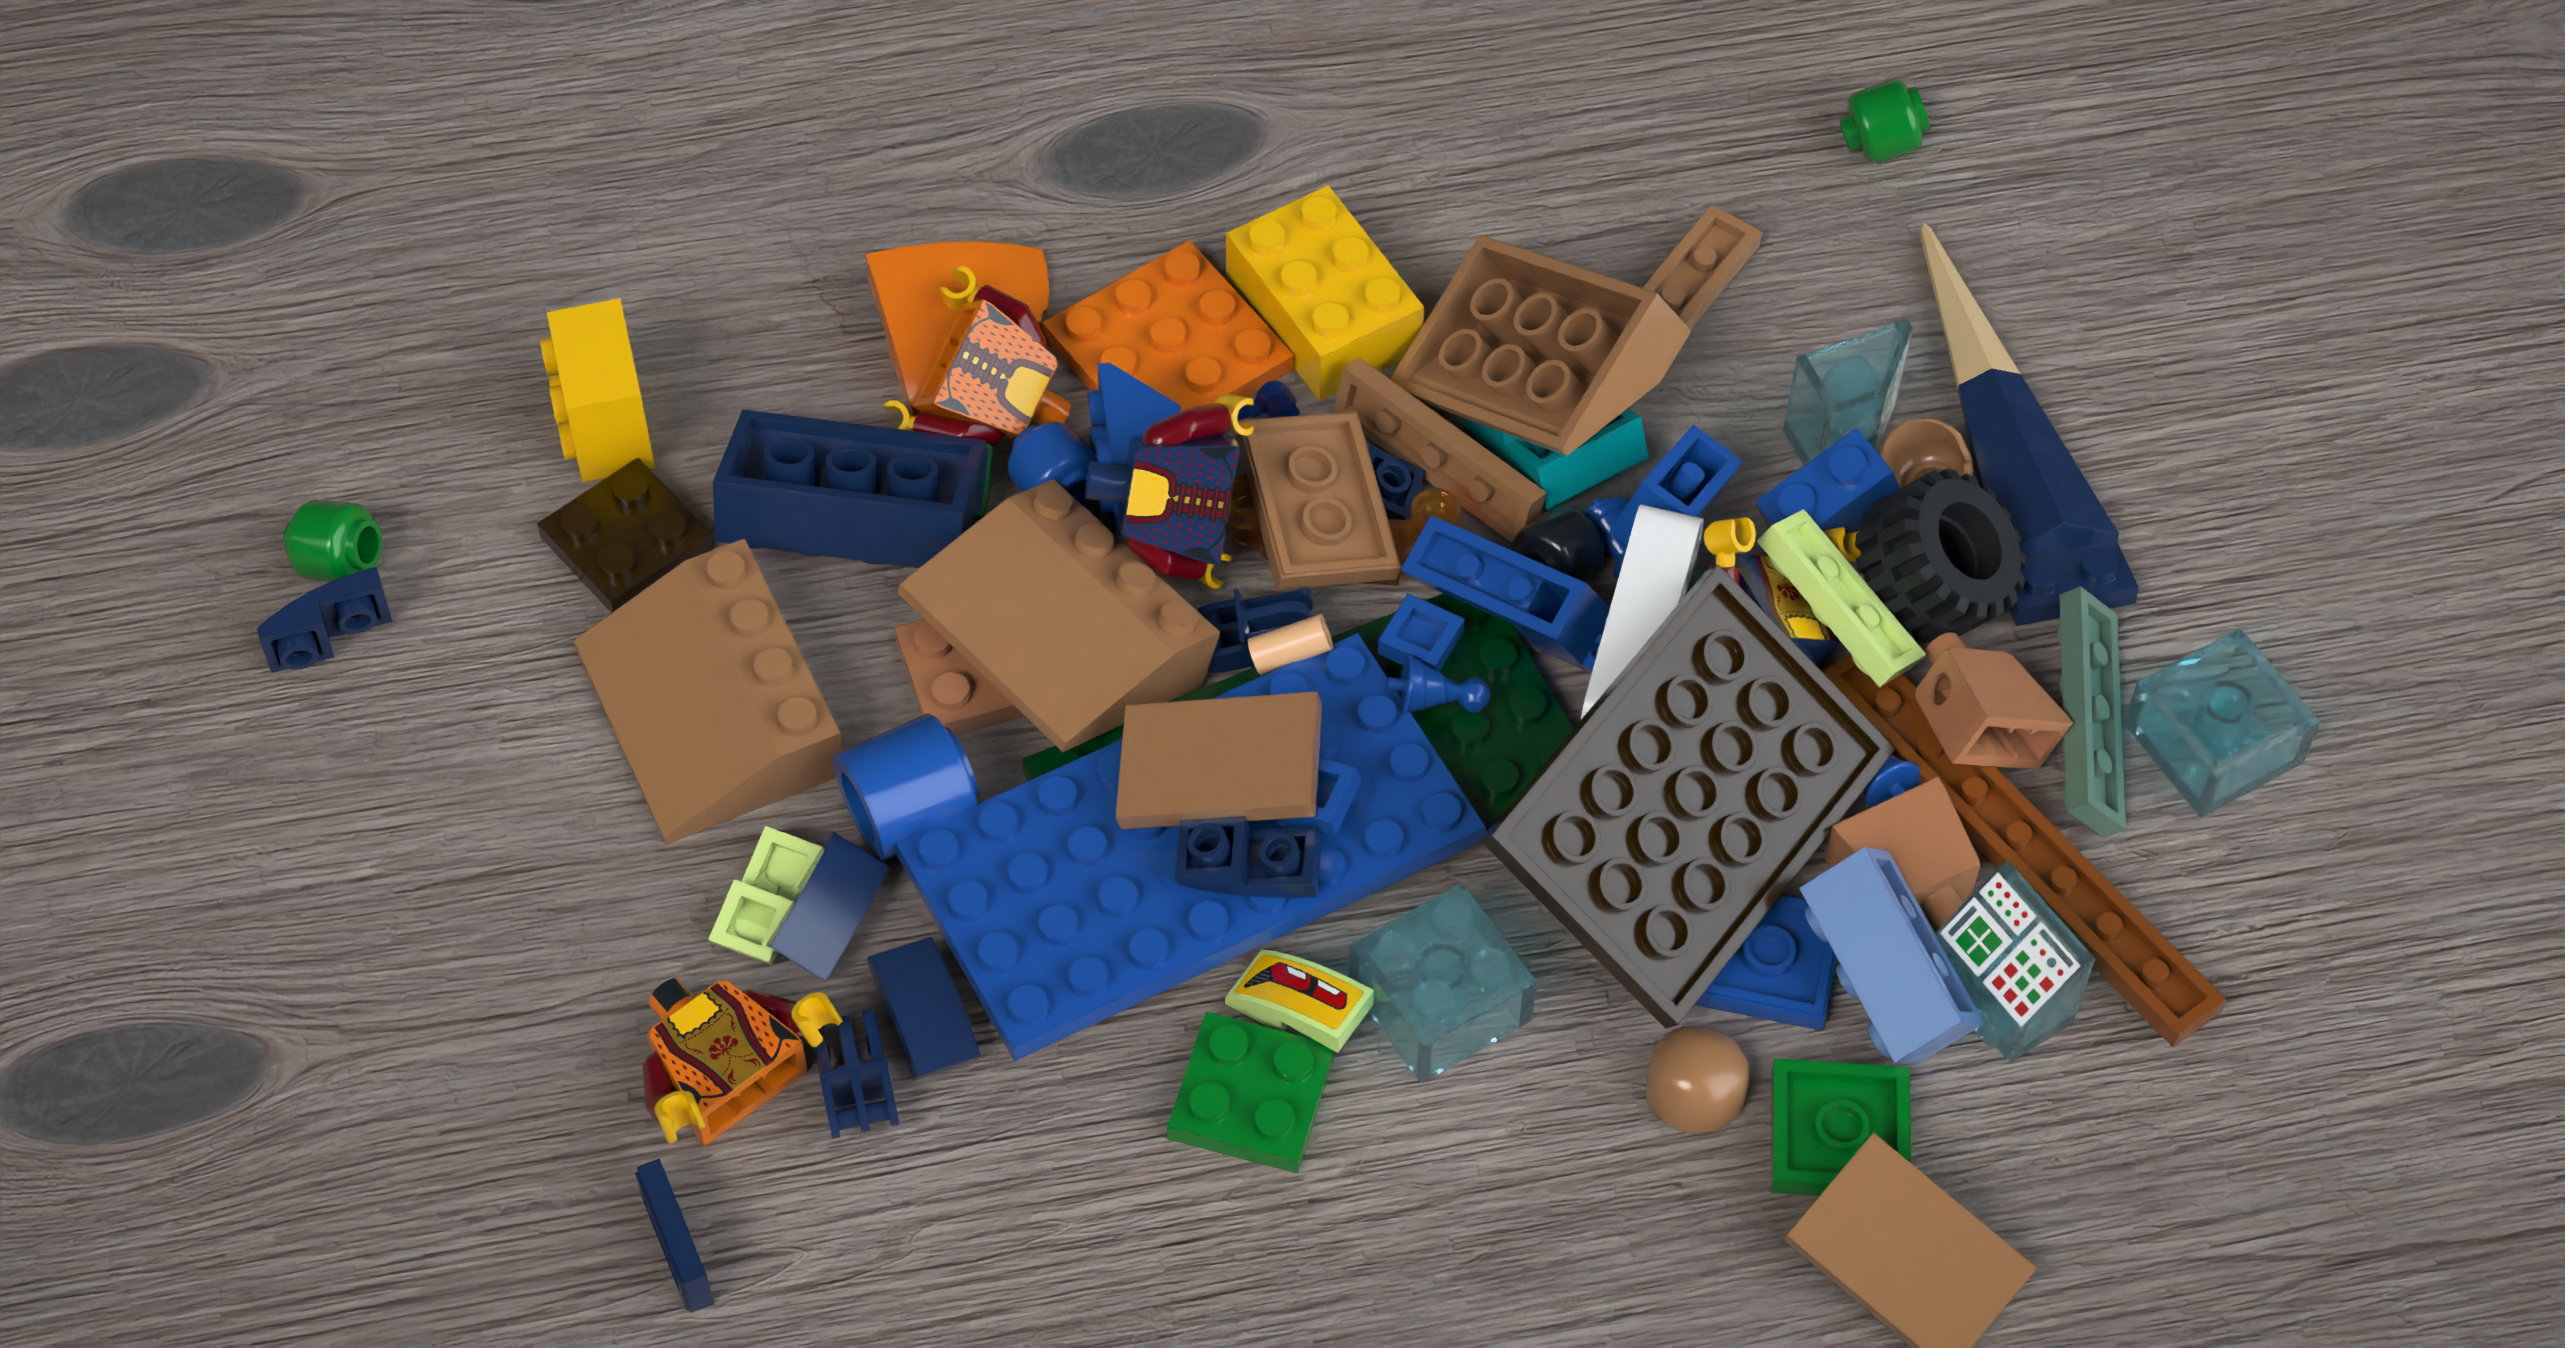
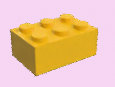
M1329 185L1226 233V279L1295 355V370L1319 401L1338 392L1344 367L1359 357L1379 372L1401 362L1423 326L1424 306Z

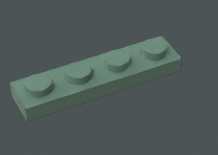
M2080 586L2059 595L2060 623L2057 627V634L2061 644L2062 675L2059 679V689L2063 698V711L2073 722V725L2061 739L2065 756V784L2062 789V796L2068 813L2105 838L2126 830L2117 614Z

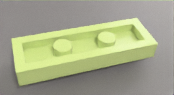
M1804 509L1773 524L1757 540L1759 545L1770 556L1774 568L1790 580L1811 605V610L1815 617L1832 630L1851 653L1856 666L1862 672L1869 675L1879 688L1912 669L1926 655Z

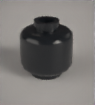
M1557 506L1542 513L1520 529L1512 541V551L1585 583L1596 575L1604 561V546L1596 526L1583 513L1570 507Z

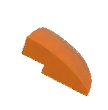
M961 241L902 246L865 254L868 282L885 330L886 345L908 410L913 416L923 412L913 407V404L958 311H954L945 305L940 287H946L954 293L964 292L968 288L967 285L958 282L954 278L953 269L959 266L968 267L974 273L978 287L981 288L984 285H989L1027 304L1039 326L1042 322L1043 313L1048 314L1050 290L1048 270L1043 250L1039 248L1010 243Z

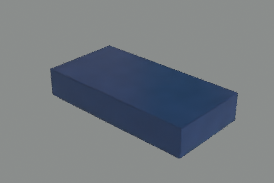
M660 1158L638 1166V1172H635L642 1201L685 1309H690V1312L693 1313L713 1305L714 1302L706 1272Z

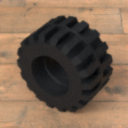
M1944 469L1939 473L1935 470L1880 499L1870 506V511L1863 514L1859 522L1862 531L1858 532L1855 538V546L1861 553L1860 556L1855 558L1857 569L1864 574L1867 585L1908 633L1912 632L1916 641L1927 643L1942 634L1950 632L1960 636L2004 614L2006 610L2012 608L2018 601L2016 593L2023 590L2025 578L2020 572L2026 568V556L2020 551L2019 544L2023 541L2019 530L2014 529L2010 521L2012 516L2006 506L2001 507L1998 504L1996 494L1988 486L1984 488L1979 487L1977 478L1967 473L1960 477L1957 471L1952 469Z

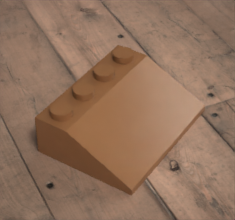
M1479 235L1390 380L1425 404L1568 456L1661 382L1690 335L1691 330L1656 292Z
M1054 479L1005 499L901 582L897 592L1062 752L1124 724L1125 705L1164 703L1201 688L1221 633Z
M745 538L685 560L574 640L576 651L665 845L836 778L832 759L834 754L843 751L841 733Z

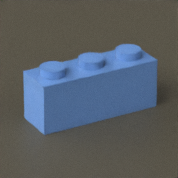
M1863 847L1799 888L1809 905L1805 908V916L1810 927L1822 941L1829 942L1840 962L1836 966L1837 976L1847 993L1855 1000L1860 999L1872 1021L1868 1024L1869 1035L1877 1049L1886 1058H1892L1894 1063L1919 1064L1985 1024L1888 850Z

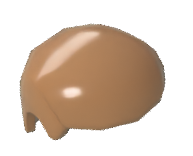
M1933 417L1905 421L1888 432L1877 452L1894 472L1899 488L1935 470L1939 473L1944 469L1956 470L1960 477L1966 473L1973 476L1971 456L1962 435L1956 428Z
M1682 1026L1666 1033L1664 1038L1658 1040L1651 1053L1646 1088V1099L1649 1106L1667 1125L1689 1133L1717 1132L1737 1119L1743 1110L1750 1077L1748 1059L1731 1035L1709 1026Z

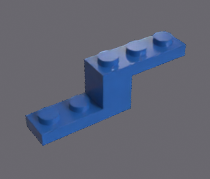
M1430 515L1401 568L1402 572L1414 581L1512 624L1538 650L1592 674L1610 607L1587 583Z

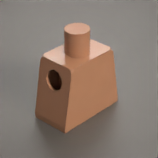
M1951 632L1938 636L1928 645L1925 656L1932 667L1917 686L1915 698L1953 764L2039 770L2073 725L2067 714L2014 656L2007 652L1967 648L1958 635Z
M1936 777L1833 825L1824 859L1832 868L1863 847L1888 850L1925 917L1942 941L1947 942L1940 933L1966 906L1963 900L1973 892L1980 864L1979 858L1939 777ZM1970 910L1948 931L1951 937L1973 915Z

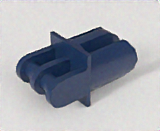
M1303 587L1243 600L1237 588L1233 589L1235 598L1206 604L1198 608L1197 611L1221 632L1207 672L1217 674L1247 667L1254 668L1255 665L1248 647V639L1312 617L1310 613L1313 608L1311 590Z
M873 1009L862 1011L866 1032L865 1038L871 1061L859 1062L849 1015L840 1016L843 1021L837 1025L844 1065L832 1070V1058L829 1044L826 1041L824 1026L818 1029L823 1037V1041L817 1047H814L832 1139L840 1138V1130L860 1126L862 1133L870 1131L869 1124L890 1120L891 1127L899 1125L888 1063L884 1054L876 1012ZM885 1097V1100L868 1104H865L864 1102L868 1100ZM856 1104L854 1107L835 1110V1107Z

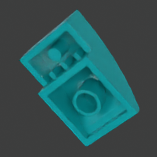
M1629 408L1568 456L1459 416L1484 448L1547 492L1543 503V508L1546 510L1649 458L1641 416Z

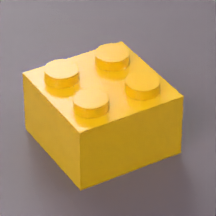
M621 298L547 312L551 337L539 340L565 461L577 459L582 483L607 478L636 458H639L649 469H654L655 463Z

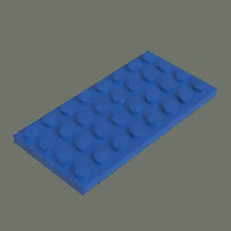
M1358 633L1334 643L1332 651L1305 660L1292 662L1212 698L1318 692L1322 702L1319 758L1356 767L1362 780L1337 835L1333 836L1319 832L1322 842L1318 897L1269 898L1240 896L1178 885L1175 880L1180 826L1121 829L1115 818L1122 739L896 842L898 858L1014 1062L1481 843L1480 840L1486 832L1485 825L1410 711L1407 714L1402 713V699L1395 690L1386 689L1388 678ZM1276 819L1247 821L1251 830L1301 827Z

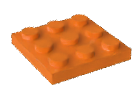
M1190 240L1042 322V331L1048 344L1089 390L1098 389L1097 364L1110 362L1179 404L1181 411L1214 404L1224 394L1249 397L1295 370V355Z

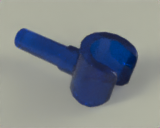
M1273 380L1267 382L1258 390L1255 399H1253V405H1244L1239 410L1237 420L1249 417L1254 418L1264 413L1268 418L1299 416L1300 411L1295 405L1297 399L1288 386L1281 381Z

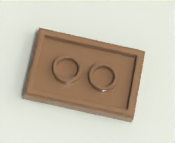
M1345 412L1239 420V422L1254 426L1252 434L1248 436L1235 434L1240 446L1239 451L1276 590L1396 580L1401 570V564L1358 413Z
M1318 692L1125 705L1115 816L1120 828L1136 829L1180 826V820L1245 816L1247 821L1316 817L1322 702Z
M1875 1133L1869 1137L1784 1239L1785 1242L1912 1348H1972L2037 1270L2036 1266Z

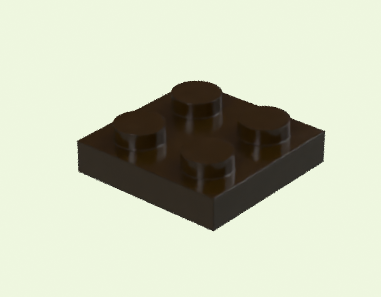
M639 458L634 459L537 523L540 538L611 613L685 560L715 549L712 533Z

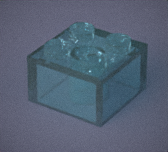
M2239 628L2138 681L2123 724L2198 816L2202 818L2304 763L2320 721L2244 631Z
M1462 883L1350 944L1348 977L1374 990V1004L1368 1012L1420 1083L1427 1081L1532 1021L1537 981Z

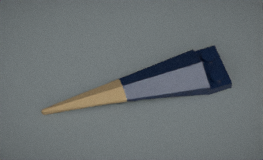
M1924 223L1921 229L1920 241L1949 350L1979 487L1984 488L1988 486L1996 494L1998 504L2001 507L2006 506L2012 516L2010 518L2014 529L2019 530L2023 541L2019 544L2020 551L2026 556V568L2020 572L2025 578L2023 590L2016 593L2018 601L2009 609L2015 625L2020 626L2060 618L2059 595L2080 586L2110 609L2135 604L2139 587L2117 542L2119 536L2117 529L1931 227Z

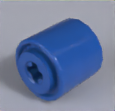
M929 713L836 753L832 759L836 779L848 811L868 849L881 862L897 856L896 842L965 812L978 804L977 797L979 796L977 781L963 747L951 729L946 726L944 727L936 716Z

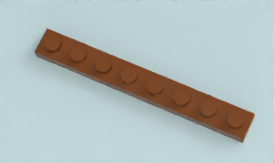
M1851 653L1822 672L1896 748L1890 756H1897L1900 760L1910 761L1918 765L1920 768L1918 786L1939 777L1970 841L2172 1047H2175L2221 1013L2227 999L1996 767L1953 764L1915 698L1916 687L1903 674L1879 688L1869 675L1862 672L1856 666Z

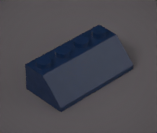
M742 409L713 480L715 542L731 544L745 538L749 548H768L798 552L807 556L822 555L860 560L868 564L883 563L920 568L975 524L986 453V440Z

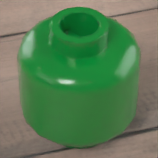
M1891 79L1851 94L1847 103L1849 116L1839 119L1849 152L1861 149L1865 159L1872 164H1879L1917 150L1922 144V133L1930 130L1928 117L1916 86L1907 89L1905 84L1898 79Z
M310 500L301 505L292 516L283 535L284 548L292 567L305 579L334 581L344 576L373 568L382 552V532L378 524L374 522L372 515L367 509L356 503Z

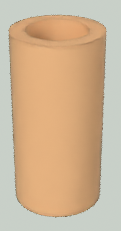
M1321 614L1248 639L1249 651L1260 675L1277 670L1292 662L1312 658L1333 650L1331 635Z

